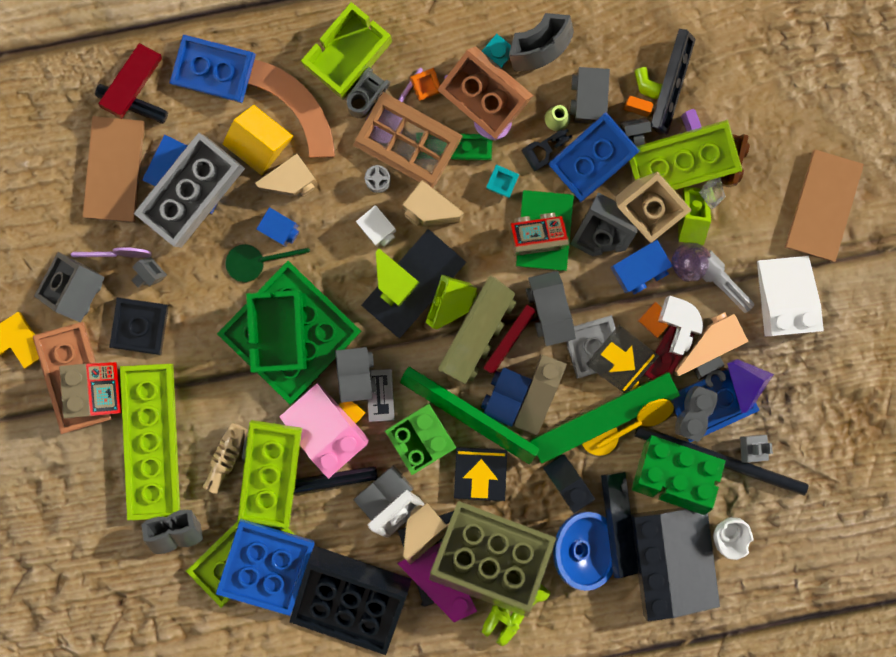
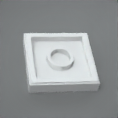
M406 490L374 518L368 526L374 533L389 538L407 522V519L411 517V511L419 505L424 506V503L418 496Z

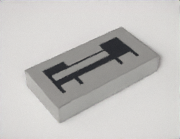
M392 369L369 370L370 378L375 377L376 393H372V399H368L369 422L395 420Z

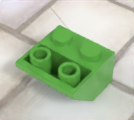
M430 403L385 430L411 475L456 449L455 443Z

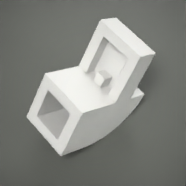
M667 296L658 321L677 328L669 352L683 355L684 351H689L693 337H690V333H702V318L699 311L691 303L673 296Z

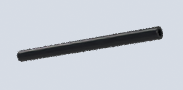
M639 426L635 431L634 437L645 441L653 435L726 460L724 468L791 492L805 496L808 491L809 484L747 462H742L736 458L650 428Z

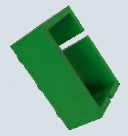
M299 290L275 292V297H277L275 299L274 294L271 292L247 293L249 344H258V349H249L251 372L307 369L302 292Z
M652 435L644 443L631 490L653 498L664 488L665 490L659 495L658 500L706 515L714 509L719 489L716 485L721 481L726 460Z

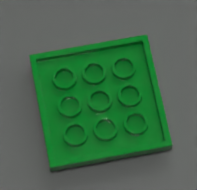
M287 261L257 293L271 292L274 294L275 299L277 298L275 297V292L296 290L302 292L307 369L256 373L288 404L292 405L336 359L335 350L346 349L362 331L290 261ZM246 303L217 335L250 366L249 349H258V344H249Z

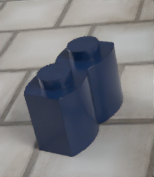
M504 367L501 372L496 370L491 381V385L495 386L491 396L485 395L480 408L484 409V414L492 419L512 427L532 379Z

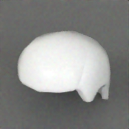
M730 517L716 526L713 539L717 550L727 559L738 560L749 554L748 547L750 542L753 541V535L750 526L741 518Z

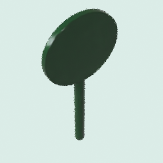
M242 244L230 250L226 257L225 265L228 274L233 279L239 282H250L261 274L265 261L309 253L310 248L263 257L257 248L248 244Z

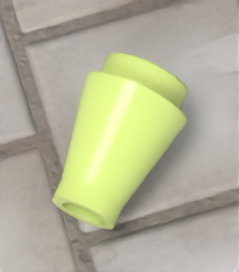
M562 105L551 107L545 114L546 125L554 131L565 129L570 122L569 112ZM560 112L562 118H557L555 114Z

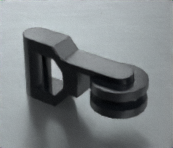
M568 129L556 132L541 143L534 141L521 150L534 172L549 163L550 153L553 152L548 144L549 141L552 143L557 141V144L554 146L559 148L573 138L572 135H566L569 133ZM536 147H542L546 151V157L541 162L533 151Z

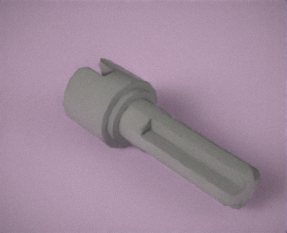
M711 250L708 251V255L703 254L692 266L705 282L713 281L744 313L750 311L754 306L753 301L730 279L724 271L725 264Z

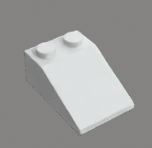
M809 256L757 261L765 337L824 331L821 303Z

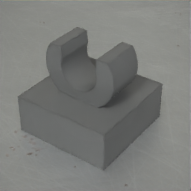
M644 117L620 122L621 130L627 136H630L635 146L645 144L643 133L651 132V124L648 119Z
M151 257L138 260L132 267L138 274L131 281L138 288L142 285L151 286L161 282L167 274Z
M720 356L694 370L698 380L705 377V384L708 388L714 386L711 381L712 375H717L721 382L726 380L725 374L720 370L724 366Z
M767 435L740 436L742 462L749 463L769 460V454H773L772 443H768Z

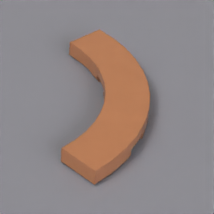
M254 60L248 86L272 93L294 112L305 132L310 158H335V147L330 126L314 96L303 84L284 70L269 63Z

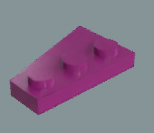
M442 541L434 544L412 564H409L406 559L399 561L397 564L453 622L477 612L470 595L429 580Z

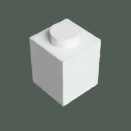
M376 205L356 221L376 247L380 244L384 247L395 238L393 234L396 232V229Z

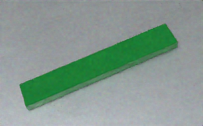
M408 366L400 381L402 385L530 465L540 449L415 369Z
M666 372L530 439V442L540 449L537 456L542 464L636 418L639 411L648 403L658 399L672 400L679 397L680 394L669 372Z

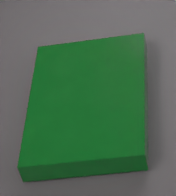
M523 190L520 217L530 216V220L540 219V215L555 213L556 217L562 216L569 243L574 195ZM569 245L561 250L516 256V267L567 271Z

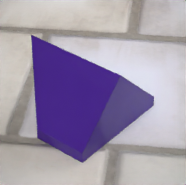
M736 359L730 361L727 365L741 413H746L752 409L774 374Z

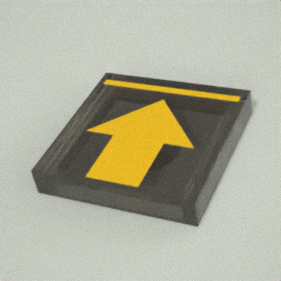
M619 324L586 364L620 391L626 393L638 382L659 355Z

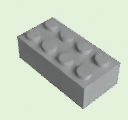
M198 133L134 214L172 246L182 248L245 168L208 137Z

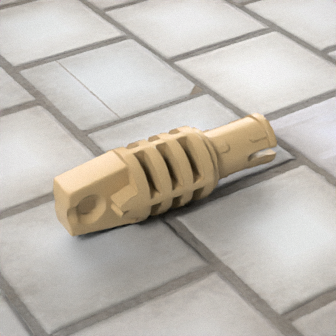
M232 423L220 440L210 462L212 469L205 484H203L205 490L209 488V492L215 494L219 492L225 475L232 471L242 450L247 434L246 428Z

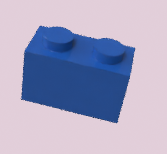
M655 240L613 265L610 269L625 294L632 291L635 295L647 288L645 282L654 278L657 282L669 275L667 269L673 265L658 240Z

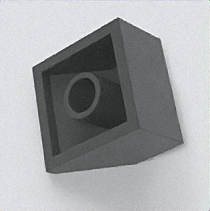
M57 252L34 297L53 311L81 323L83 317L89 312L93 298L100 291L105 277L76 260Z

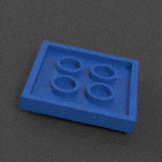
M240 519L216 595L291 616L315 541Z

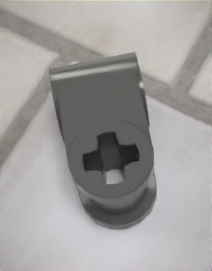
M368 67L347 97L349 113L355 118L365 117L382 93L386 92L390 81H384L373 73L372 68ZM357 99H361L366 104L361 109H355L352 107V103Z

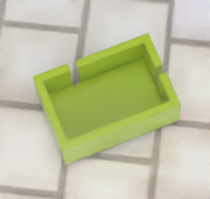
M351 2L320 38L322 47L325 50L322 52L320 46L316 43L301 62L305 69L343 100L355 87L364 71L368 67L371 68L392 43L391 35L375 21L370 23L369 16Z

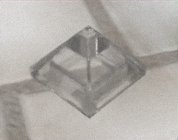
M720 177L709 180L700 191L701 196L710 209H714L725 198Z

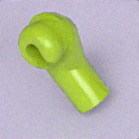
M647 67L634 70L640 93L651 99H658L663 84L649 79Z

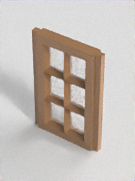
M383 92L359 132L354 146L419 183L423 180L431 188H434L459 145L462 135Z

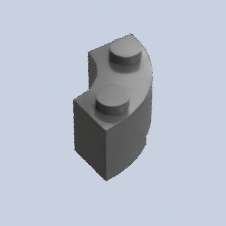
M545 13L542 21L536 27L526 32L515 33L509 53L514 71L535 70L557 59L568 47L574 34L570 15Z
M558 270L529 277L530 288H526L528 302L534 303L538 322L535 323L538 338L543 337L546 346L576 339L573 319Z

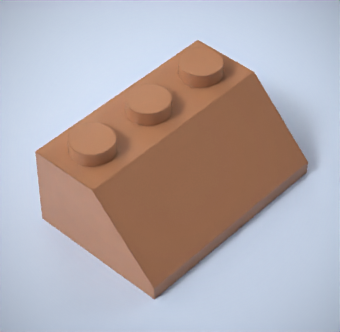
M476 46L464 53L437 89L494 139H497L534 96Z

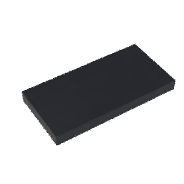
M427 229L398 262L399 266L419 282L400 306L394 303L391 307L380 297L383 292L377 286L361 306L400 339L433 302L441 276L445 275L454 278L467 262L432 231Z

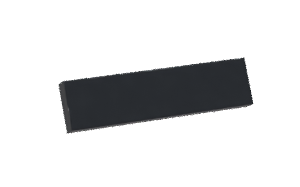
M687 29L678 30L651 122V128L658 134L667 135L695 44L696 39Z
M626 471L601 475L614 578H623L638 574Z

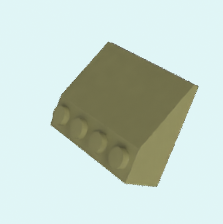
M490 275L438 370L465 384L468 380L473 382L480 369L476 364L480 357L483 359L487 357L492 348V345L488 343L492 335L498 337L505 323L501 322V319L505 312L510 314L517 302L513 299L516 293Z
M458 501L431 570L429 580L528 617L556 538Z

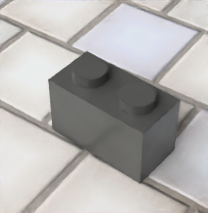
M579 67L577 75H572L571 90H576L575 100L570 102V115H574V123L593 124L607 112L610 69Z

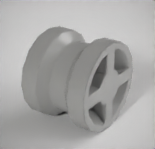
M372 166L365 173V183L372 192L382 193L389 188L391 178L389 172L383 166Z

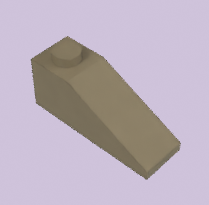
M540 355L513 426L538 435L567 365L566 363Z

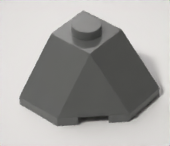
M598 192L570 245L591 256L602 255L603 252L612 250L622 252L627 250L638 230L617 207L616 201Z

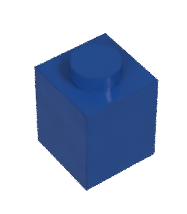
M269 207L257 230L286 247L288 243L292 244L297 238L299 231L296 229L299 225Z

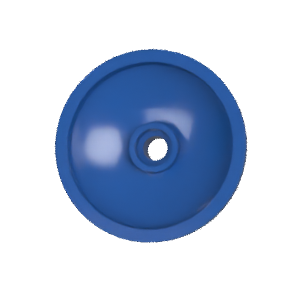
M580 512L569 517L562 524L555 537L553 559L556 570L561 579L574 589L584 591L597 589L605 584L613 574L606 518L593 512Z

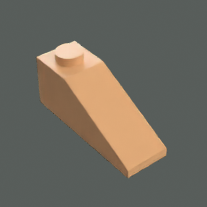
M723 312L711 318L713 323L705 327L689 351L678 363L673 372L675 376H680L749 342L735 314L726 315Z

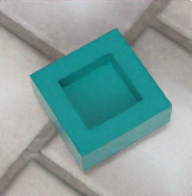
M496 33L482 52L499 67L503 68L510 59L511 45Z
M496 164L486 189L509 199L520 174Z

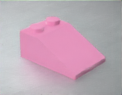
M316 383L280 416L285 425L302 428L300 446L328 479L363 449L369 441L364 432L319 383Z

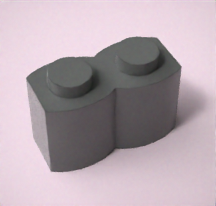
M367 347L335 350L340 402L372 399V393H376L375 377L370 378L369 368L374 367L372 352H367Z
M693 386L685 397V410L677 418L675 433L699 442L705 435L708 427L707 417L712 414L716 407L717 393L700 386Z
M393 465L357 495L354 501L372 521L406 490L411 492L413 486Z
M192 510L176 511L168 517H154L141 524L143 541L154 554H165L177 547H190L203 540L201 524Z

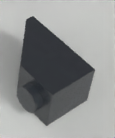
M565 454L543 467L573 513H576L595 500Z

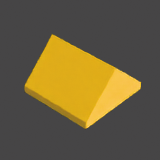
M252 105L233 120L222 145L263 176L294 136L255 105Z

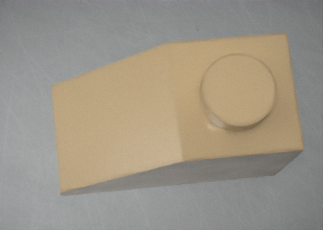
M296 154L255 184L262 191L297 197L300 194L305 196L315 189L313 185L317 181L299 155Z
M428 503L414 508L410 513L411 517L407 519L403 556L409 564H412L444 537L448 528Z

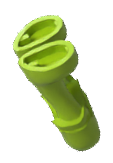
M542 584L539 586L533 606L538 602L545 601L551 594ZM492 605L491 612L484 622L482 633L488 637L500 620L506 626L500 632L496 643L500 646H505L520 629L519 625L525 616L515 612L511 614L507 609Z

